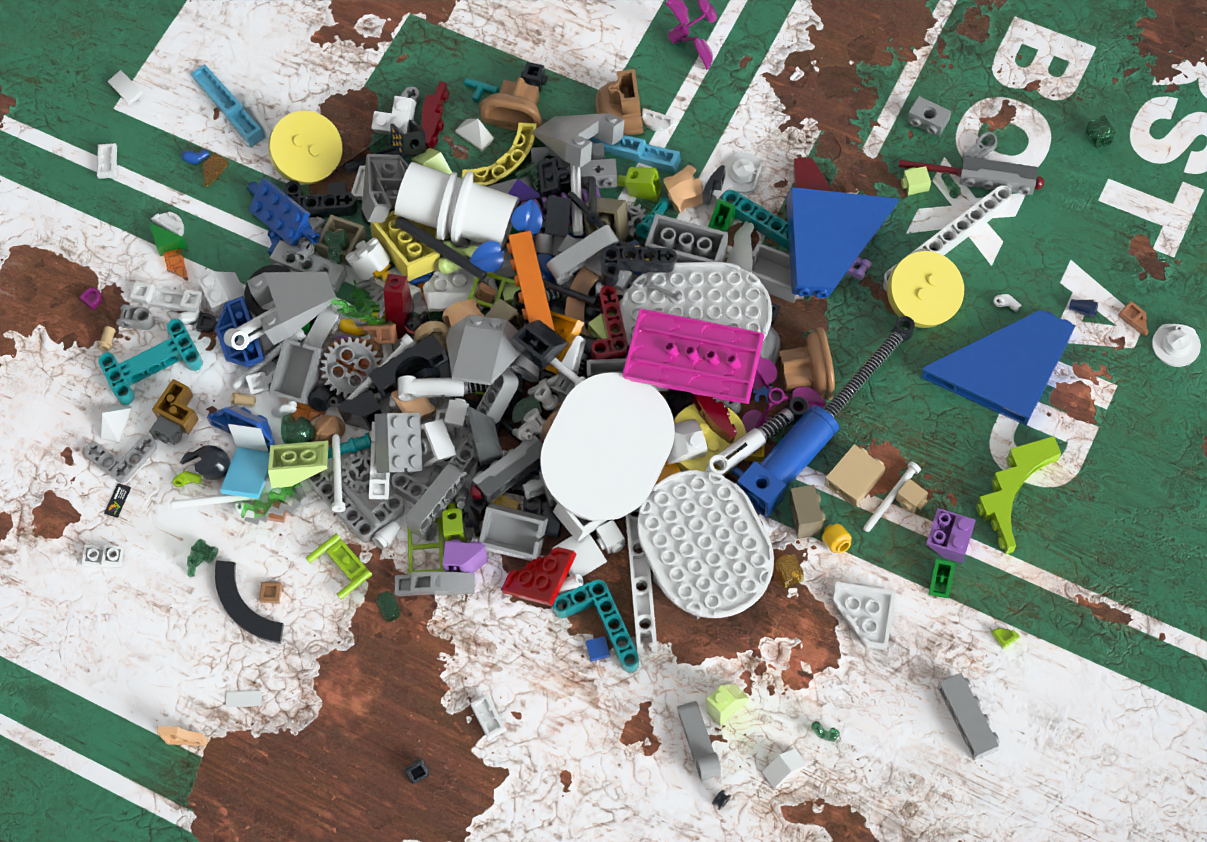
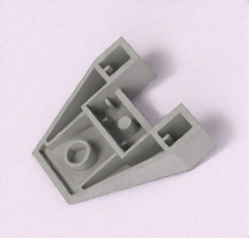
M611 113L555 116L533 130V135L565 162L581 168L591 161L592 141L588 139L595 137L610 145H614L623 138L624 119Z
M367 154L362 210L368 222H385L390 210L395 209L398 192L409 167L400 155Z
M264 272L247 280L250 292L260 307L272 301L275 303L277 311L260 318L263 330L273 345L293 336L337 300L327 272Z

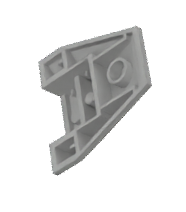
M468 315L451 326L446 337L452 380L491 385L521 354L514 348L512 339L518 330L507 320L480 315Z

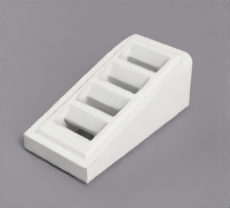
M578 335L561 362L576 375H578L586 340Z

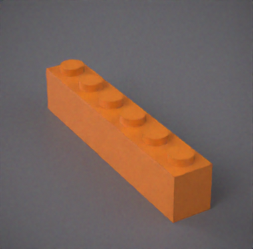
M531 230L508 235L509 243H506L508 254L513 255V259H510L512 271L516 270L517 275L514 276L516 287L520 286L521 292H518L520 304L524 303L525 309H522L523 318L528 320V323L541 320L554 330Z

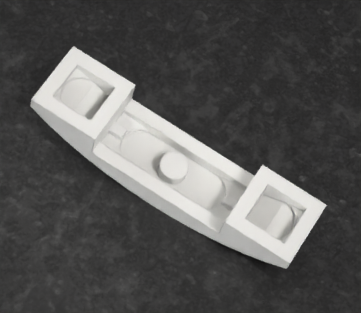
M135 282L129 298L148 306L166 310L195 311L198 310L204 293L187 289L185 292L155 288L152 284Z
M372 422L369 499L388 500L390 472L377 473L375 422Z

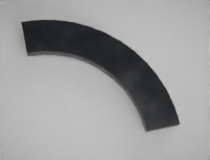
M216 560L215 583L217 593L231 619L244 631L257 638L281 644L284 624L268 620L251 610L243 601L237 589L236 563Z

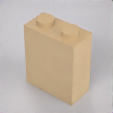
M854 444L827 475L824 485L856 508L884 475L885 466L879 459H874L868 455L864 448L857 447Z

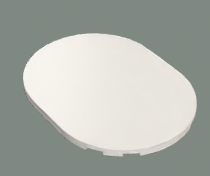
M725 262L675 263L673 271L668 273L647 272L640 275L633 282L628 291L625 292L620 304L629 347L640 308L762 332L764 339L768 334L772 321L770 296L760 282V279L738 265ZM648 281H653L654 285L675 294H681L682 299L676 301L670 295L656 289H648L646 284Z
M610 372L598 374L587 378L573 388L565 398L541 450L540 466L546 488L562 508L575 516L587 520H614L624 517L639 508L654 488L673 446L675 434L674 421L671 410L663 396L650 384L624 379L623 373Z
M697 470L673 474L654 486L650 495L640 507L637 530L642 550L665 595L684 611L706 618L732 616L748 609L757 602L770 583L774 566V554L771 541L745 492L736 483L726 479L723 475Z

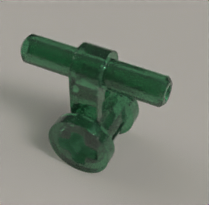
M538 162L530 163L527 165V168L515 173L517 179L531 174L533 190L541 193V188L536 186L540 180Z
M326 230L325 244L329 247L327 249L328 257L332 262L340 265L342 263V247L347 245L346 230H341V232Z
M202 538L191 546L190 555L187 557V575L194 577L196 567L203 561L211 563L218 554V548L206 544V541Z

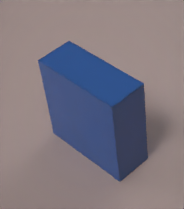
M605 636L586 641L590 662L610 657Z

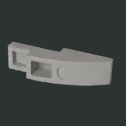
M411 572L410 575H395L394 595L435 594L437 596L475 594V574L462 572Z

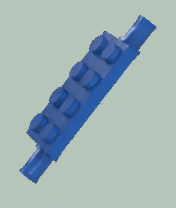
M262 178L259 185L254 181L248 184L251 188L247 187V191L254 195L249 211L291 246H297L299 240L303 237L312 244H317L320 241V234L315 232L308 222L310 213L271 181Z

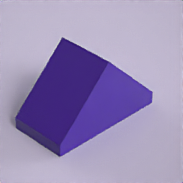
M518 179L508 193L519 197V202L540 198V194Z

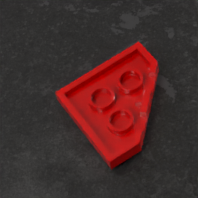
M556 547L550 550V554L542 558L539 556L526 563V567L518 571L516 569L511 571L501 591L507 595L553 606L577 554L573 550Z

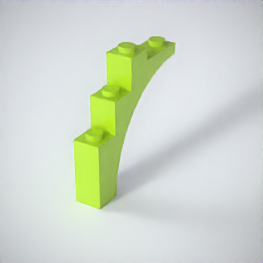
M1054 436L1010 449L1006 457L1009 469L994 474L991 484L995 492L981 496L976 505L979 516L982 515L984 521L991 520L992 529L997 531L999 536V546L1001 549L1004 548L1006 554L1014 552L1016 547L1011 524L1014 497L1022 484L1032 474L1044 466L1059 460L1061 451Z

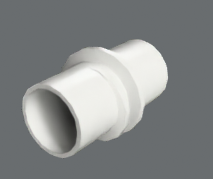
M411 162L398 192L395 215L437 228V238L445 240L451 233V241L454 243H459L462 238L481 244L487 241H496L500 244L501 250H503L512 229L511 216L518 207L519 197L474 183L473 172L470 171L463 178H459L456 172L447 174Z

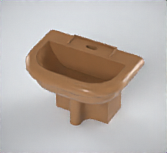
M635 69L617 71L618 80L603 85L595 96L596 114L611 113L624 119L623 135L643 134Z
M518 77L516 82L504 80L500 93L491 94L480 102L481 122L515 131L518 129V123L537 124L536 128L542 125V118L537 107L540 97L539 88L526 84L521 77Z
M817 327L814 332L807 336L805 347L779 351V363L786 393L793 392L798 387H809L818 392L822 397H826L827 400H832L835 389L832 358L825 330L822 327Z

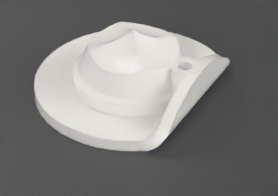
M736 153L729 156L722 164L725 165L726 174L724 183L729 181L733 184V190L738 193L753 192L764 162L750 153Z
M1181 324L1161 325L1152 339V348L1157 358L1163 363L1174 367L1191 364L1198 357L1201 349L1200 339L1196 331L1189 326Z

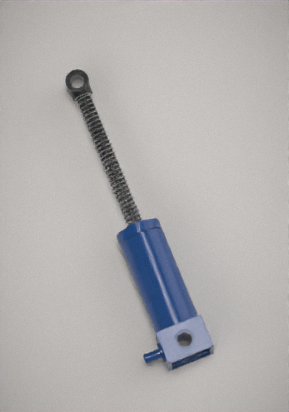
M899 317L895 327L891 330V336L887 337L879 346L880 348L874 351L872 356H870L871 358L865 362V365L863 364L861 369H858L856 375L852 376V379L842 387L840 393L838 392L836 397L824 409L817 405H812L760 464L755 461L745 473L738 467L732 469V473L739 478L737 485L748 496L757 512L768 518L784 500L785 490L839 430V425L834 419V416H837L836 413H839L841 408H844V404L848 403L850 398H853L852 395L857 393V390L861 388L860 386L866 383L868 377L873 375V372L877 370L876 368L882 365V362L886 360L885 358L891 355V351L893 352L894 348L900 345V342L911 339L915 327L914 320L911 317Z

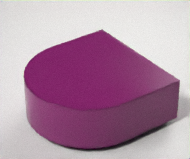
M88 288L79 296V299L94 310L101 303L102 295L97 288Z

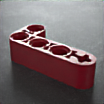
M603 286L599 294V305L606 338L593 342L591 358L592 360L624 359L627 355L628 342L617 292L612 286ZM612 312V313H614L615 315H614V316H610V315H608V313ZM616 329V330H618L619 332H618V333H613V332H611V330ZM619 346V347H622L623 349H622V350H616L615 347ZM601 349V350H603L604 352H603V353H597L596 350Z

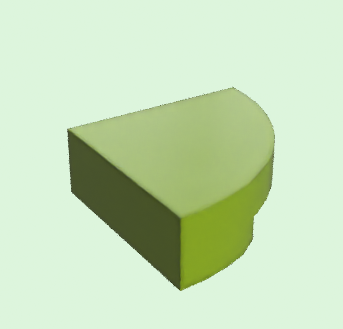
M997 628L991 632L1003 649L1020 638L1017 632L1009 629Z

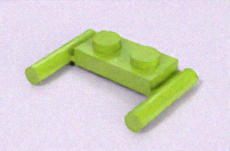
M337 533L305 557L311 563L326 551L328 556L348 577L351 582L337 593L341 600L372 576L371 572Z

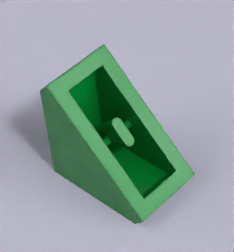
M719 198L708 227L728 232L736 217V205Z
M151 224V231L160 256L186 249L187 244L183 236Z
M941 558L935 559L929 595L949 598L956 561Z

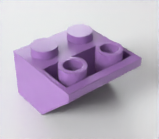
M937 508L926 545L944 558L963 563L976 520Z
M445 541L443 556L445 572L474 573L488 562L485 544L481 542Z

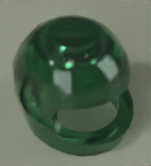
M291 414L283 416L281 437L284 444L304 443L313 440L315 435L314 426L307 418L299 417L295 421Z

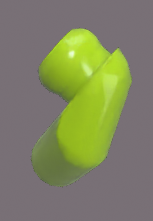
M183 471L173 478L172 483L176 487H182L190 482L200 484L202 475Z

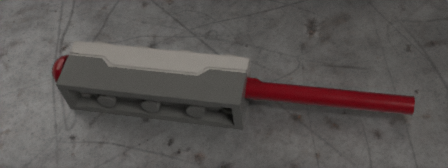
M964 156L962 168L899 160L898 166L903 168L926 166L927 171L959 176V184L967 187L975 186L990 190L1004 185L1009 187L1011 192L1022 195H1033L1034 189L1039 190L1044 186V179L1041 176H1038L1036 179L1038 169L1036 166Z
M533 435L531 440L524 439L517 448L509 450L503 458L492 462L488 469L477 473L474 479H472L471 497L476 500L483 498L489 504L539 468L541 450L544 443L543 439L538 440L535 435Z

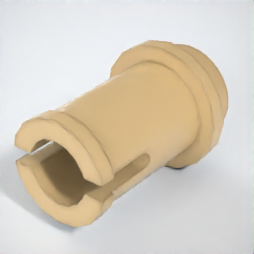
M106 326L103 329L101 340L98 341V348L108 352L113 347L112 341L116 330Z
M236 391V393L231 395V404H234V406L254 407L256 395L239 394Z

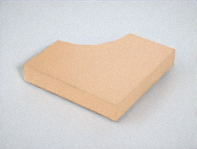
M158 726L157 734L169 745L205 746L207 743V738L203 733L186 731L176 726Z

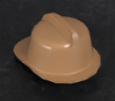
M334 415L321 416L306 433L304 442L328 441V447L332 446V436L334 434H338L340 439L344 435L346 430L345 423Z

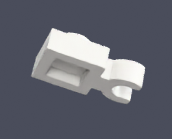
M264 371L245 376L250 395L268 390V384L272 383V376L275 371H271L268 376H265Z

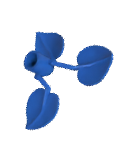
M532 199L517 207L512 213L511 223L517 231L526 232L531 230V234H536L541 229L543 222L542 214L538 205ZM484 242L473 252L470 262L485 272H496L504 264L502 254L508 251L507 247L501 251V246L498 242ZM546 253L537 254L542 279L554 283L556 279L547 267V263L553 257Z

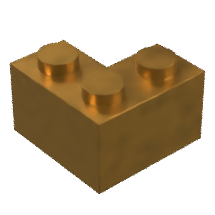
M172 379L152 408L157 419L161 416L179 425L181 431L188 435L199 420L195 411L187 407L193 398L190 388Z

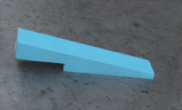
M205 64L190 73L250 147L265 139L262 129Z
M623 135V138L614 145H610L595 137L588 139L592 141V144L603 143L604 152L672 174H676L682 160L679 151L646 144L644 139Z

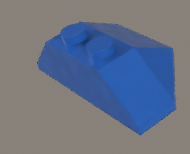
M243 296L226 302L215 328L225 360L244 367L264 361L265 351L260 337L248 343L247 347L242 350L234 349L224 342V334L227 330L231 328L236 329L253 319ZM238 335L235 337L234 343L238 341Z
M236 406L225 407L208 414L206 417L211 426L231 434L228 424L260 428L268 451L270 452V445H276L268 419L259 414L256 416L244 407H241V409Z

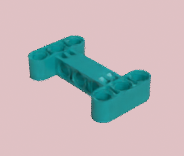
M172 319L168 322L167 330L171 336L170 339L121 363L117 362L112 353L106 352L99 357V365L120 404L129 405L134 401L135 395L130 387L131 385L181 360L184 361L186 367L191 371H197L202 367V358L181 320Z

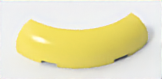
M518 123L516 138L507 153L491 166L462 170V178L470 171L473 172L474 183L490 186L508 177L521 165L531 150L535 138L533 130L536 129L537 124Z

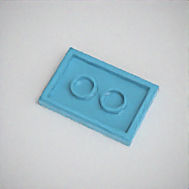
M237 447L222 484L221 494L259 499L269 474L270 452Z

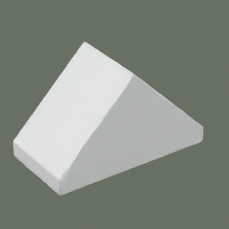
M792 749L778 755L762 771V774L773 789H775L805 768L807 764L796 749Z

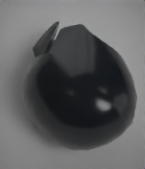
M204 445L193 452H187L180 460V463L183 465L200 457L201 460L195 464V471L203 475L206 480H218L226 477L231 464L228 454L223 449L213 445Z

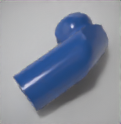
M206 149L199 153L188 150L182 152V159L194 165L210 157Z
M272 229L267 233L272 243L267 251L270 255L273 253L280 240L283 241Z
M434 271L411 280L410 283L418 285L427 282L433 276Z

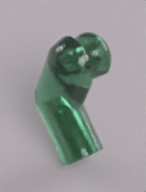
M949 172L942 173L941 179L950 191L949 196L954 199L958 198L961 194V188L952 179Z

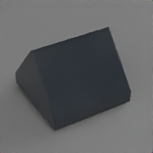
M422 758L404 768L413 785L430 775Z

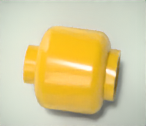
M841 524L828 525L824 529L822 541L831 552L843 553L851 545V535Z

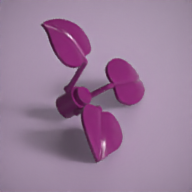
M667 0L665 5L672 10L680 21L674 29L668 31L670 41L676 44L681 40L683 43L694 40V46L706 70H708L713 61V53L710 46L704 39L700 40L699 37H687L689 35L688 28L705 16L710 23H714L717 20V13L709 0H697L703 14L688 24V8L684 1Z
M759 357L753 389H760L765 386L770 391L767 397L769 405L763 414L758 410H750L744 414L741 421L746 434L753 428H759L771 419L766 417V414L772 405H778L783 400L788 402L792 400L784 395L782 389L773 388L768 385L776 379L777 369L770 360ZM798 387L792 392V398L802 397L807 401L808 409L812 405H817L821 408L826 405L824 398L809 387ZM793 406L794 410L800 411L798 407Z

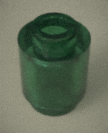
M384 591L377 595L378 598L375 602L382 618L386 622L398 619L401 616L399 613L401 610L394 594Z

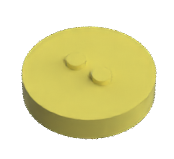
M296 111L283 117L272 130L268 141V154L273 167L282 177L288 181H298L301 185H311L323 181L336 169L342 156V141L336 127L323 115L312 111Z
M920 251L908 255L893 268L888 278L887 295L889 303L898 317L909 316L914 320L915 327L931 328L946 322L956 314L963 301L964 284L959 270L948 258L936 252Z
M692 404L677 415L674 424L696 419L703 431L708 449L706 456L678 462L677 465L682 471L697 470L706 472L705 468L710 459L733 443L729 444L719 437L706 424L695 405ZM728 408L730 413L729 420L731 424L735 425L737 431L734 443L746 434V430L740 418ZM738 452L734 453V454H733L732 456H730L727 460H729L731 457H733V456H734L735 454H737ZM713 464L715 469L721 470L719 465ZM732 469L727 471L723 476H726L729 473H731Z

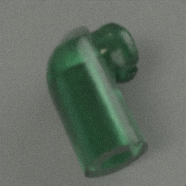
M818 721L813 722L811 725V729L819 738L834 742L840 736V732L834 727L827 731Z

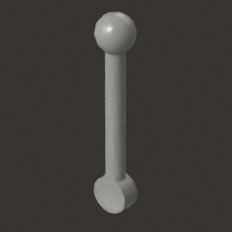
M648 281L646 284L648 289H656L674 297L676 301L682 299L681 294H675L654 285L653 281Z

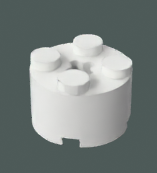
M376 237L368 242L364 240L359 242L355 246L356 250L345 257L361 280L374 276L372 272L376 270L378 272L382 271L390 262L389 255Z

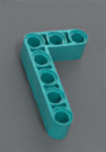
M728 190L723 194V200L734 201L731 204L736 205V219L743 223L746 221L752 223L754 230L789 250L788 222L734 190Z
M594 580L556 597L553 610L558 618H566L594 606L622 669L627 673L637 671L639 668L638 653L605 582ZM599 588L603 590V593L595 594L594 590ZM578 596L585 598L582 602L575 601ZM559 604L567 605L563 610L557 609ZM604 606L611 607V610L608 612H604L601 609ZM612 623L619 625L617 629L609 628ZM622 640L627 642V645L624 647L617 645ZM633 658L635 662L629 665L625 663V660Z

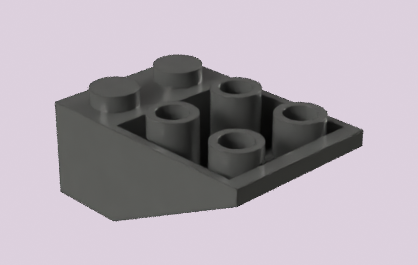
M471 407L467 408L468 415L465 416L475 460H479L480 466H484L503 458L494 419Z

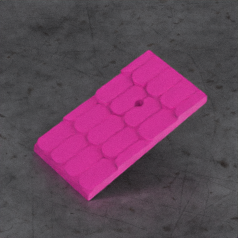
M640 308L622 376L624 379L632 382L651 384L657 387L716 397L720 400L749 404L764 335L762 332Z

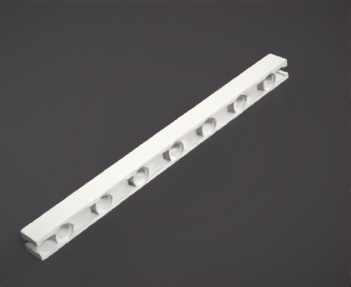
M640 507L637 508V509H635V510L632 511L631 513H633V512H639ZM629 513L626 515L637 653H645V648L643 649L641 644L642 637H651L652 643H649V648H651L652 652H657L650 565L644 552L640 554L634 552L635 549H642L638 538V516L633 517ZM640 585H644L647 587V589L644 591H639L637 587ZM642 623H648L650 624V627L647 629H643L640 627V625Z

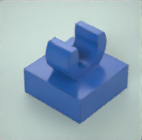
M765 386L760 389H753V393H756L755 401H759L760 395H765L766 402H769L767 397L770 391Z

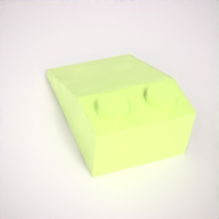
M328 441L270 445L268 473L271 487H290L327 469Z

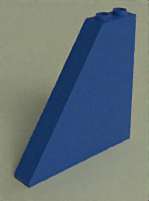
M791 187L786 200L792 294L802 297L816 296L818 298H828L898 203V198Z
M1039 310L925 366L921 378L1027 426L1076 325L1066 319L1062 320L1050 312Z

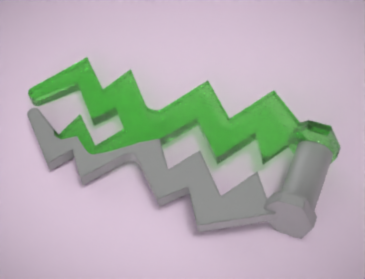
M372 277L359 283L353 280L355 289L350 297L358 298L354 302L355 305L365 306L360 311L361 314H364L362 318L364 320L376 321L377 317L372 315L374 312H379L378 317L381 318L385 314V303L379 300L383 297V293L380 292L384 288L374 283ZM368 287V290H371L372 293L370 295L369 293H364V288Z
M346 300L332 301L331 307L335 315H341L342 319H353L357 327L394 324L391 321L386 322L384 318H373L371 312L360 313L356 310L355 305L348 306ZM336 305H342L343 308L338 309Z
M299 482L293 486L281 488L280 494L270 491L268 500L265 503L254 499V506L244 503L241 518H244L247 510L254 512V518L245 517V521L258 525L260 520L266 523L270 513L283 516L284 511L293 515L300 506L308 505L310 499ZM293 492L297 493L299 501L293 499L292 506L284 504L286 495L292 497ZM274 500L283 502L280 503L279 509L273 506ZM259 509L264 510L263 515L258 514Z

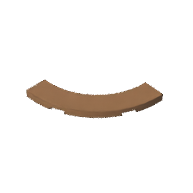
M582 267L572 282L570 289L588 295L599 276ZM567 296L565 316L583 322L580 334L588 336L584 322L585 302Z

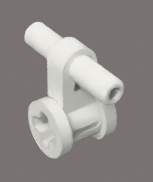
M559 375L549 379L545 378L539 381L538 385L527 391L529 396L534 395L538 401L542 402L545 410L554 409L557 406L556 403L559 402V398L552 394L550 389L551 385L555 384Z
M537 408L532 409L524 416L523 420L525 423L519 429H513L512 434L519 440H531L533 433H541L542 426L546 420H543L539 415L540 412Z

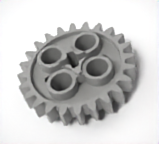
M351 337L348 338V342L341 338L340 345L335 341V348L328 346L330 354L323 353L327 360H321L325 367L320 368V370L326 371L321 377L328 378L325 385L331 383L330 391L336 388V395L344 392V398H346L348 393L352 394L369 377L368 374L380 366L377 362L381 360V357L375 358L374 356L378 351H371L372 344L368 347L365 346L366 340L359 343V337L356 338L355 342H352ZM345 349L350 350L353 354L350 360H345L342 357V352ZM362 358H366L370 362L369 367L366 369L361 368L359 365V361ZM336 359H340L349 365L354 363V367L365 372L367 376H363L354 370L351 373L348 372L349 368L336 362ZM336 366L343 368V376L337 377L334 375L333 370ZM351 376H359L361 383L356 386L351 384Z

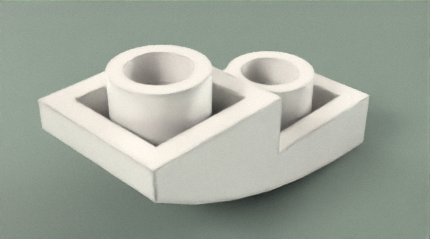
M121 70L107 81L129 105L143 94Z
M84 545L82 566L121 567L124 547Z

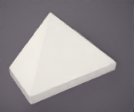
M466 119L455 130L456 134L481 152L494 140L479 119Z
M113 404L102 413L101 439L120 443L132 408Z

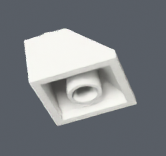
M696 419L674 424V441L667 458L668 465L706 456L708 448L703 431Z

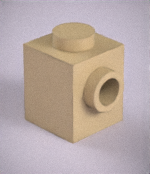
M908 479L897 492L895 500L906 511L915 513L918 509L922 510L927 504L928 492L911 479Z

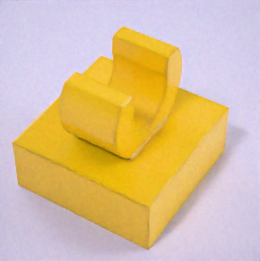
M388 264L380 272L378 270L372 272L374 275L372 278L376 281L380 277L385 283L391 265Z

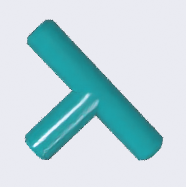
M468 78L464 80V85L476 88L472 100L475 102L479 101L483 90L492 93H498L499 91L497 86Z

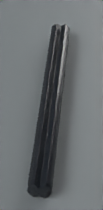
M400 216L396 219L395 225L476 278L480 280L486 278L488 272L473 265L465 256L404 217Z

